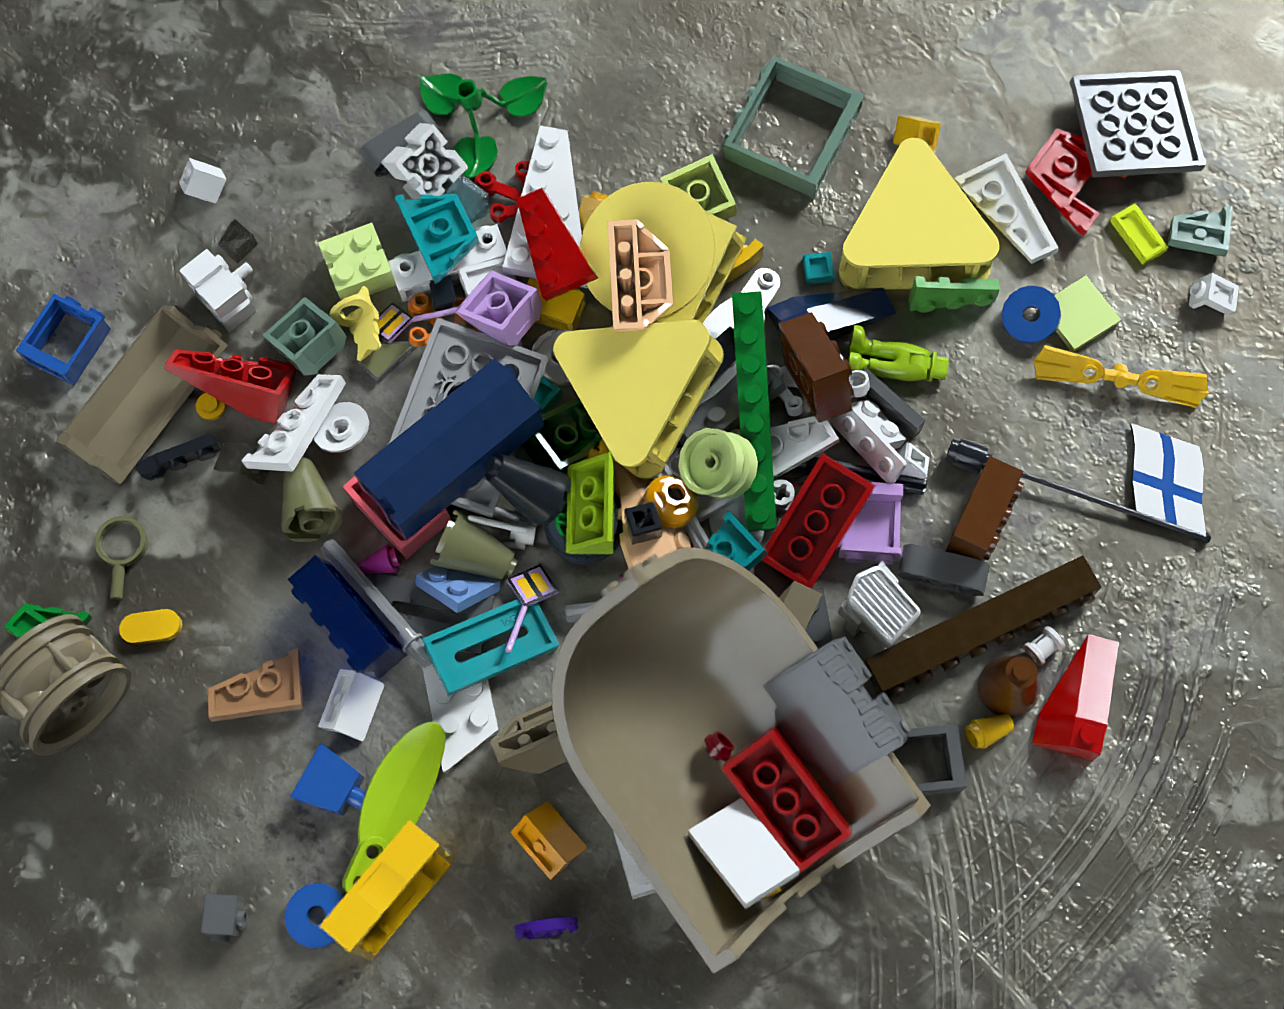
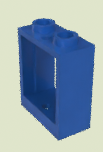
M53 294L16 351L26 362L74 386L111 328L105 322V316L98 310L90 308L88 311L82 308L81 304L70 296L62 298ZM65 314L91 327L67 364L41 351Z

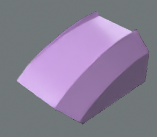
M490 271L466 297L455 313L488 336L511 346L519 345L522 337L535 321L539 320L543 304L536 288Z

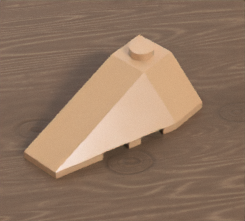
M615 460V493L620 498L621 503L617 517L623 522V533L619 534L628 568L630 569L639 562L642 563L654 554L660 558L674 550L691 547L690 539L683 527L667 528L662 526V537L632 545L624 518V509L642 505L645 490L651 482L649 479L636 477Z

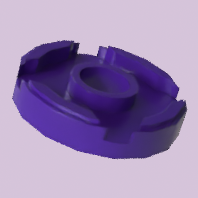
M577 917L544 919L514 926L515 938L517 940H522L524 937L525 939L529 938V940L560 936L559 934H563V931H566V929H569V933H575L579 930Z

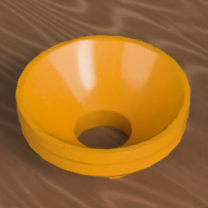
M664 475L656 478L649 484L643 496V504L655 503L661 526L667 528H680L692 521L697 512V493L687 488L682 478L675 475ZM678 488L683 493V499L680 501L671 499L668 495V489Z

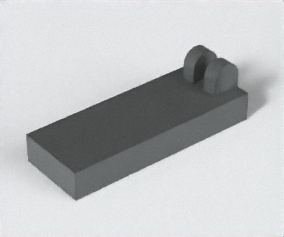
M865 368L863 371L868 374L870 389L866 396L910 436L915 438L922 431L925 420Z

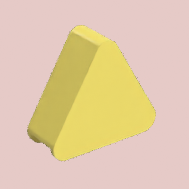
M908 138L901 142L846 238L838 275L842 284L852 290L875 288L911 289L915 276L925 277V282H937L939 277H948L952 283H958L966 278L988 279L992 262L999 251V240L928 144L919 138Z
M697 320L652 323L645 330L614 332L613 327L566 331L558 336L553 346L555 357L614 459L640 479H652L662 472L717 373L724 356L720 343L710 335L705 325Z

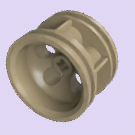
M72 614L57 616L25 633L0 656V715L10 716L13 719L22 721L20 737L25 743L29 744L35 754L39 756L52 755L67 749L83 739L114 711L128 691L132 678L131 672L121 664L115 655L110 654L94 637L93 632L77 616Z

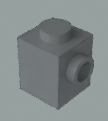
M206 894L201 933L211 935L210 941L229 943L230 937H240L241 930L245 929L247 923V911L244 910L245 898L236 895Z

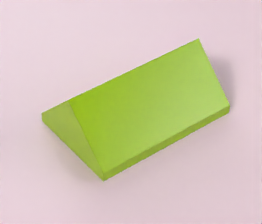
M607 452L568 466L571 488L570 492H567L566 553L614 554L615 462L611 452Z

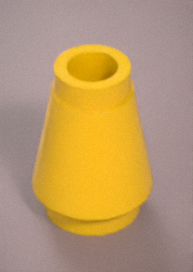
M1008 714L971 720L970 724L965 727L967 740L974 749H986L1014 731V723Z

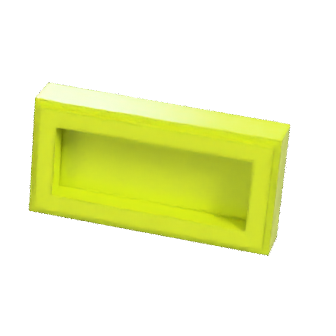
M1136 203L1111 217L1110 222L1142 265L1168 250L1167 244Z

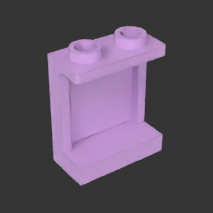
M871 482L876 485V488L840 544L838 558H845V561L849 563L875 560L876 564L883 562L885 565L893 564V561L898 562L901 555L900 515L903 484Z

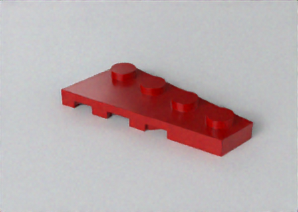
M543 188L516 199L543 299L548 301L598 279L595 271L589 265L586 256L574 240L575 238L566 227L561 215Z

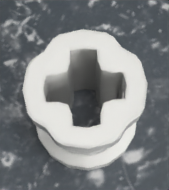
M775 480L776 513L782 514L787 512L793 502L795 490L793 485L787 480ZM780 493H783L785 497L781 501L777 500L776 496L778 497Z
M1046 626L1043 629V634L1033 642H1027L1023 648L1030 659L1041 667L1045 663L1046 658L1056 650H1063L1065 644L1054 629Z

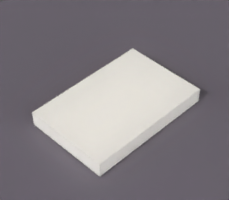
M742 798L688 830L690 839L745 909L799 875V868Z

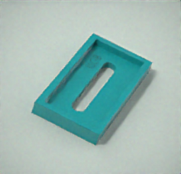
M519 599L422 639V645L447 696L558 649L559 643L538 602L528 606L521 627L527 630V635L515 640L510 653L505 651L507 646L505 644L465 662H457L454 658L457 653L469 649L471 646H476L513 630L522 607Z

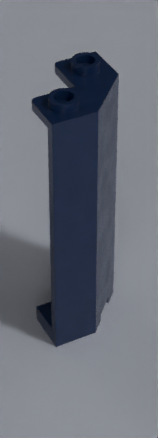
M494 358L354 472L361 488L381 507L388 523L406 540L485 476L484 467L490 457L498 454L509 456L545 426L541 416L542 408L528 395L517 380V374L509 365L503 366Z

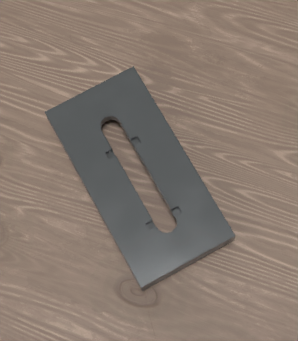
M376 574L374 585L391 605L399 602L456 613L417 587L416 580ZM491 595L456 614L465 615L468 619L490 611L493 609L495 597ZM368 606L362 631L367 634L396 639ZM400 614L417 634H422L423 638L456 625ZM485 642L471 646L462 652L481 655Z

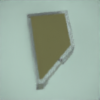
M409 341L391 342L390 344L380 342V349L373 351L362 361L358 360L357 363L379 384L417 347L411 345Z

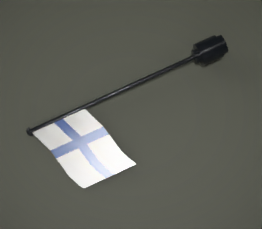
M1130 423L1134 445L1132 490L1135 510L1023 472L1021 476L1022 478L1203 540V544L1211 541V535L1208 532L1206 533L1202 508L1204 467L1199 446ZM962 437L960 440L953 438L945 460L952 462L951 465L979 475L989 456L992 457V454L988 453V446Z

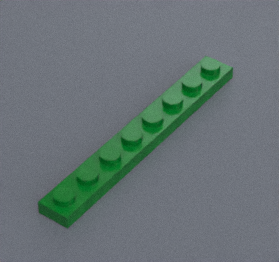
M762 291L732 293L740 436L751 443L755 449L758 461L756 477L751 487L744 492L746 530L748 532L775 530L777 522Z

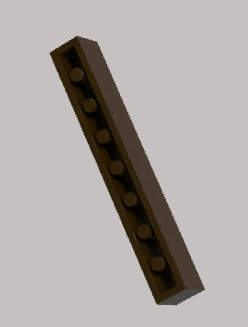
M1084 555L903 640L891 648L882 650L866 658L864 664L872 674L870 680L878 696L884 692L886 695L888 694L889 698H892L906 690L905 685L914 681L917 685L922 684L933 678L932 673L941 668L946 672L960 665V659L968 655L973 659L988 651L987 646L995 642L999 646L1008 643L1015 638L1014 633L1022 629L1026 633L1035 630L1042 625L1041 620L1051 616L1055 620L1069 612L1068 607L1077 603L1079 607L1091 603L1096 599L1095 594L1100 590L1101 585Z

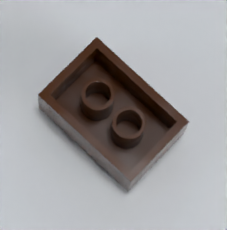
M813 312L780 323L784 365L818 423L852 411L851 398L854 397V391L849 382L852 370L847 359L842 360L840 357V351L835 340L830 341L828 338L825 324L822 321L818 322Z
M989 456L945 552L979 560H989L1001 537L998 534L1002 532L1003 527L1006 525L1013 510L1012 507L1024 486V482L1019 481L1023 470Z

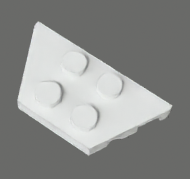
M431 664L422 669L433 722L440 724L445 732V750L441 765L443 772L448 773L463 758L475 752L484 741H488L496 735L499 729L488 679L447 696Z

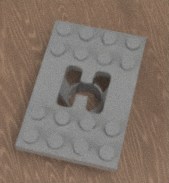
M437 317L389 443L494 358L503 366L507 364L515 371L519 383L528 395L534 399L549 357L517 345L508 346L486 334ZM515 451L509 456L514 457ZM484 476L451 504L492 518L500 493Z

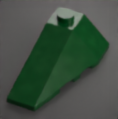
M578 397L541 415L545 426L523 443L522 447L535 464L562 471L568 468L569 465L583 460L590 450L602 439V436Z

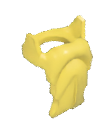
M363 286L357 294L346 297L335 304L329 314L339 325L349 327L351 334L354 335V342L358 345L357 360L362 361L373 351H377L381 347L378 336L380 331L377 323L379 321V314L370 300L368 289ZM347 306L360 307L348 316H344L342 309Z

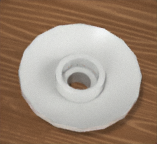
M340 402L333 405L314 436L315 443L322 450L330 453L344 452L354 448L363 440L368 432L370 422L366 411L360 405L352 402Z

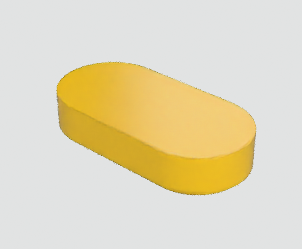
M170 609L133 613L127 615L121 621L119 632L121 637L132 645L169 641L180 634L182 620Z

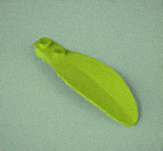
M426 722L408 731L389 750L377 767L365 793L360 810L358 845L342 881L343 889L346 893L354 886V879L365 873L409 820L416 825L433 790L445 750V732L440 724ZM374 846L376 853L373 857L369 858L367 850Z

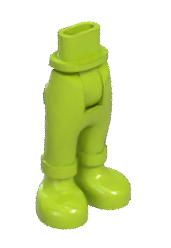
M853 326L847 358L852 371H863L867 368L877 377L905 381L926 380L932 382L933 378L946 380L949 358L937 356V352L934 351L931 354L929 350L913 344L880 342L878 340L869 341L865 337V330L862 326ZM861 355H867V356L872 357V358H884V359H889V360H892L893 362L880 361V360L872 359V358H870V360H868V359L862 358Z

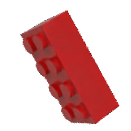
M822 453L764 547L768 555L762 561L792 580L813 589L875 490L876 485Z
M775 725L732 756L728 761L724 762L721 767L768 832L799 868V873L852 835L851 825Z

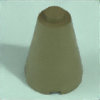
M302 457L293 472L283 471L282 531L287 533L289 539L297 542L319 540V534L328 531L330 535L337 531L342 524L341 512L313 462Z
M455 509L453 515L458 518L456 522L449 520L435 550L440 556L438 560L432 558L430 564L503 580L505 575L511 577L518 560L513 559L515 552L476 522L469 521L467 519L468 516L463 512Z

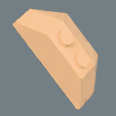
M638 219L607 221L613 331L645 330L673 307L670 250L651 232L645 229Z

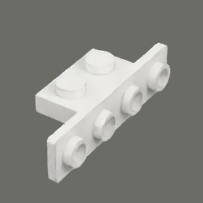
M869 399L851 403L852 411L828 419L886 483H895L906 468L907 462L895 449L901 448L906 438L901 434L897 425L889 421L881 413L880 408L874 402H871Z

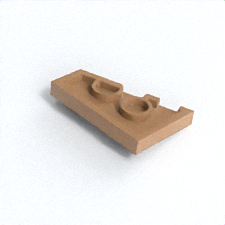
M298 648L288 652L289 655L276 661L269 660L263 663L262 667L247 674L241 673L208 688V718L211 722L303 709L300 650Z

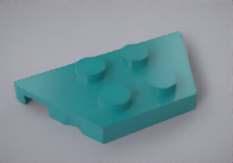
M426 194L421 195L420 199H405L404 195L395 196L397 205L434 283L440 282L479 243L477 233L458 195L443 194L441 196Z

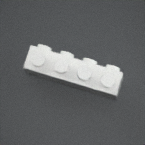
M497 224L482 226L476 230L479 243L445 276H451L453 285L461 283L458 275L460 268L506 256L507 249ZM420 251L410 254L403 253L388 261L403 302L409 301L416 293H423L425 295L431 293L429 283L433 278Z

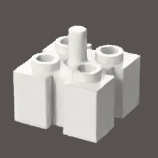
M419 123L404 138L408 143L406 147L396 146L381 161L395 179L407 181L403 188L412 199H420L421 195L426 194L441 196L446 191L441 185L444 182L454 183L468 168L455 150L444 149L443 146L448 141L434 124Z
M206 249L179 270L194 295L210 310L229 333L256 312L251 304L254 298L248 292L247 286L243 282V279L253 272L248 263L245 262L231 273L228 264L219 254L214 257Z

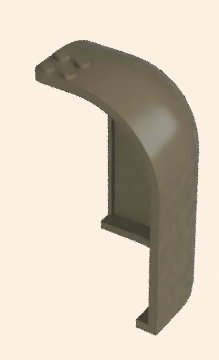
M687 547L669 552L660 558L656 554L650 556L642 563L639 562L623 574L624 577L618 582L616 580L600 591L603 598L591 606L577 620L562 644L553 675L552 707L558 738L571 769L708 967L715 973L737 960L754 940L787 909L785 905L796 896L797 898L802 897L822 881L821 877L834 868L833 864L838 869L858 855L921 818L931 805L893 752L886 754L833 786L818 765H811L802 760L851 825L852 835L800 872L798 876L780 887L781 892L766 899L762 898L746 909L743 907L688 836V830L740 798L750 808L721 769L726 761H717L711 758L705 750L706 744L704 739L708 734L713 735L716 731L723 733L734 745V750L731 752L732 757L774 725L778 728L775 721L777 706L763 685L817 651L818 648L785 604L751 572L721 554L706 549Z

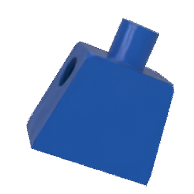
M320 743L290 797L302 804L344 816L350 805L361 810L366 791L360 789L364 776Z

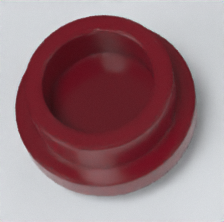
M716 731L713 735L708 734L705 737V750L711 758L717 761H728L731 758L734 745L726 735Z

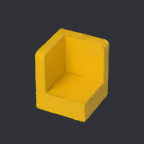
M898 115L893 143L900 145L901 142L908 138H919L924 140L932 151H936L941 123L918 117Z

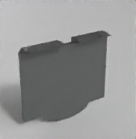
M846 637L832 640L763 685L777 706L775 721L781 734L803 761L820 767L832 786L902 746L911 732L884 692L872 700L862 686L872 674Z

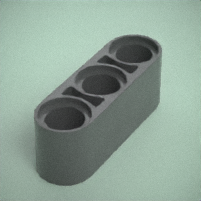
M426 110L414 113L362 146L360 155L375 176L381 177L390 173L381 161L396 146L406 147L408 143L404 138L419 123L434 124L443 135V132Z
M905 544L897 575L902 579L971 596H983L990 564L979 559L929 547Z

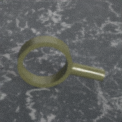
M117 516L107 520L100 526L95 536L96 552L107 564L113 566L110 599L122 600L125 567L132 566L140 561L148 548L149 540L146 530L138 521L127 516ZM119 524L135 526L141 536L137 551L124 560H112L107 557L103 551V540L107 532Z

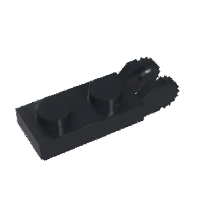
M210 433L146 457L144 460L142 459L137 463L136 471L146 480L163 478L166 470L178 471L187 467L188 462L197 459L205 461L213 458L216 452L222 451L220 441Z

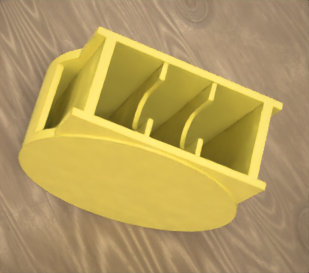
M661 182L635 183L625 186L605 198L589 217L580 241V249L598 276V279L587 283L594 297L612 311L607 221L638 219L645 229L651 232L670 250L673 307L654 323L697 320L703 324L710 315L747 237L735 232L737 229L736 225L705 212L692 196L670 184Z

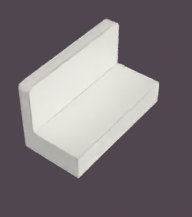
M340 669L318 727L363 741L384 684L358 671Z

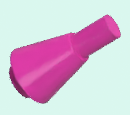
M387 544L363 559L362 562L356 563V565L366 574L397 573L398 566L401 565V558L396 548L392 549Z

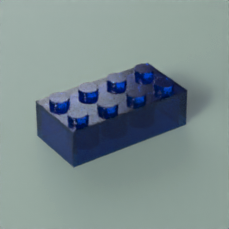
M315 555L288 578V581L294 587L291 589L292 594L302 604L305 602L312 609L309 613L311 618L320 627L324 625L330 632L327 636L328 639L338 650L344 649L349 656L346 661L356 673L362 672L366 676L371 675L380 679L407 656V653L402 650V647L368 608V605L330 562Z

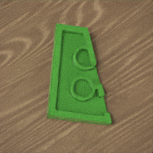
M915 276L908 299L909 310H918L925 313L942 307L958 309L970 304L986 306L996 301L1000 291L998 279L966 278L958 283H952L948 277H939L937 282H925V277Z

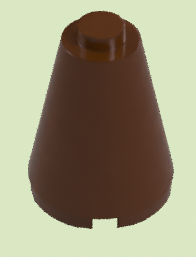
M1004 656L996 658L984 667L978 679L979 695L987 705L986 707L996 715L1008 714L1011 718L1021 716L1029 712L1036 705L1040 696L1041 686L1038 669L1035 663L1027 657Z

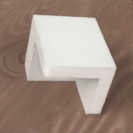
M189 158L179 184L184 194L217 203L226 177L220 168Z

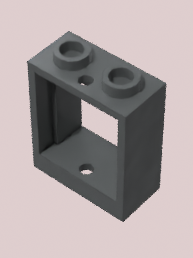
M958 724L910 729L911 732L907 740L942 737L948 781L916 784L922 794L933 795L962 792L967 787Z

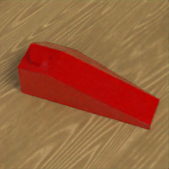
M177 349L174 350L164 365V369L244 415L256 418L262 422L274 424L277 423V420L286 408L297 369L292 364L271 358L259 357V362L243 361L242 355H232L231 358L221 359L216 358L210 352Z
M1087 635L1049 699L1039 712L1032 745L1091 761L1101 755L1108 723L1119 642Z

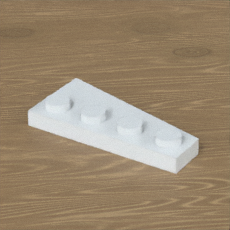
M1006 153L955 177V182L1031 264L1058 252L1056 242Z

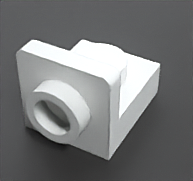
M1211 273L1193 281L1190 288L1189 307L1195 309L1202 305H1207L1226 315L1234 313L1236 311L1239 286Z

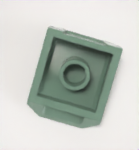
M305 297L262 335L303 375L318 374V371L339 351H343L347 337L335 320Z

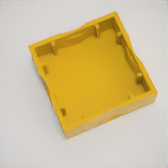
M409 820L320 924V927L349 953L361 954L364 958L373 960L456 860Z

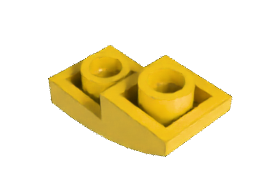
M754 239L749 246L745 244L742 247L725 284L749 271L763 258L764 245Z

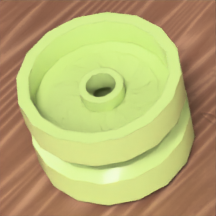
M704 428L694 432L685 441L680 451L678 466L685 485L695 493L716 498L732 499L741 496L751 487L756 477L758 461L755 449L744 437L719 429Z

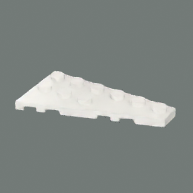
M540 126L522 196L543 188L580 248L582 234L567 130ZM518 207L503 264V273L537 279ZM587 284L580 286L583 288H588Z
M815 416L790 421L788 424L771 427L774 480L840 442L828 420L818 423ZM675 447L666 463L672 475L681 477L678 464L682 447ZM744 493L732 499L697 494L698 508L695 514L697 520L700 523L742 499Z

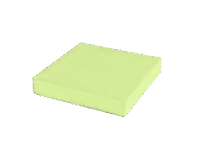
M1087 276L1082 277L1054 295L1059 302L1061 310V320L1056 333L1072 353L1118 325L1121 321V318Z

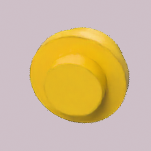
M208 393L202 394L196 402V411L199 416L209 421L219 419L226 408L225 403Z

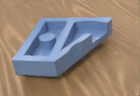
M434 566L416 575V586L456 613H459L500 591V580Z

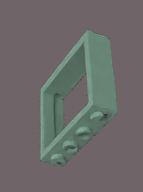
M773 55L768 66L765 65L764 68H761L758 76L760 81L757 86L750 88L746 97L747 104L745 108L738 110L734 119L735 126L733 130H728L725 133V139L721 144L724 147V159L815 198L862 110L864 94ZM776 80L844 109L809 176L740 146Z

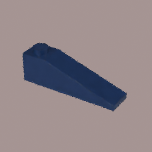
M884 288L795 296L767 308L779 335L780 323L813 312L818 322L822 321L825 324L830 341L852 333L854 325L864 328L896 314Z

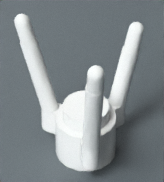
M495 507L494 513L514 520L512 524L472 515L467 517L472 522L511 530L510 539H514L515 542H503L510 549L525 550L526 545L533 546L536 526L532 525L523 516Z

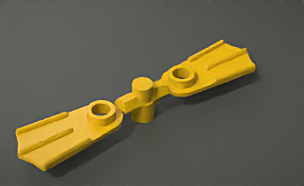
M1044 345L1040 353L1033 359L1036 379L1091 384L1101 379L1114 382L1118 388H1125L1127 385L1137 386L1138 383L1140 391L1145 394L1197 408L1200 402L1209 394L1207 375L1201 373L1150 369L1141 374L1128 372L1127 366L1121 363L1114 365L1112 369L1104 368L1103 370L1101 362L1096 359ZM1087 369L1095 370V373L1090 376L1084 372ZM1150 380H1155L1157 382V384L1153 387H1149L1146 385V383Z

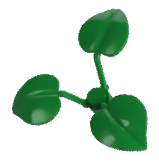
M451 73L420 76L419 86L422 99L426 107L433 114L448 116L455 111L457 104L462 105L467 111L474 132V138L464 137L460 139L452 150H455L468 166L462 174L467 178L473 179L480 173L489 171L498 155V147L494 138L490 136L480 137L473 112L481 107L483 97L500 107L507 106L509 113L514 117H528L534 114L542 105L547 87V79L540 76L512 79L500 89L499 93L503 101L488 94L484 88L478 89L474 81L470 79L463 80L459 75Z

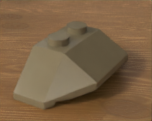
M552 701L515 716L502 729L499 736H495L491 740L501 767L539 774L568 761L558 738Z

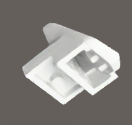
M881 562L878 566L860 572L855 576L847 599L840 605L838 614L847 621L845 629L852 636H855L861 630L863 633L867 632L884 648H891L918 619L921 611L899 586V580Z

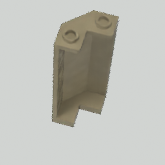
M162 305L55 442L80 461L96 468L109 480L121 484L195 388L194 385L164 369L168 358L175 349L210 352L218 358L228 346L220 339L222 334L210 325L207 327L195 325L188 319L190 314L178 305L174 307Z

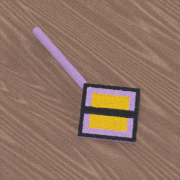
M391 302L379 314V321L377 323L380 332L378 336L390 344L411 322L455 314L458 307L411 316Z
M541 564L507 578L508 583L522 603L505 649L507 653H510L528 606L559 593Z

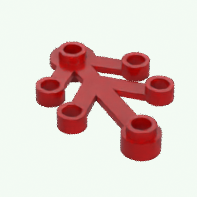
M520 161L515 166L516 177L521 180L523 187L528 171L520 172V170L529 169L530 163L527 161ZM482 172L475 179V190L481 197L488 198L498 194L517 202L516 199L522 196V191L498 182L497 178L490 172ZM500 203L492 205L490 208L491 220L495 223H502L506 219L516 216L518 204L506 207ZM497 211L503 212L501 215H495L494 213Z

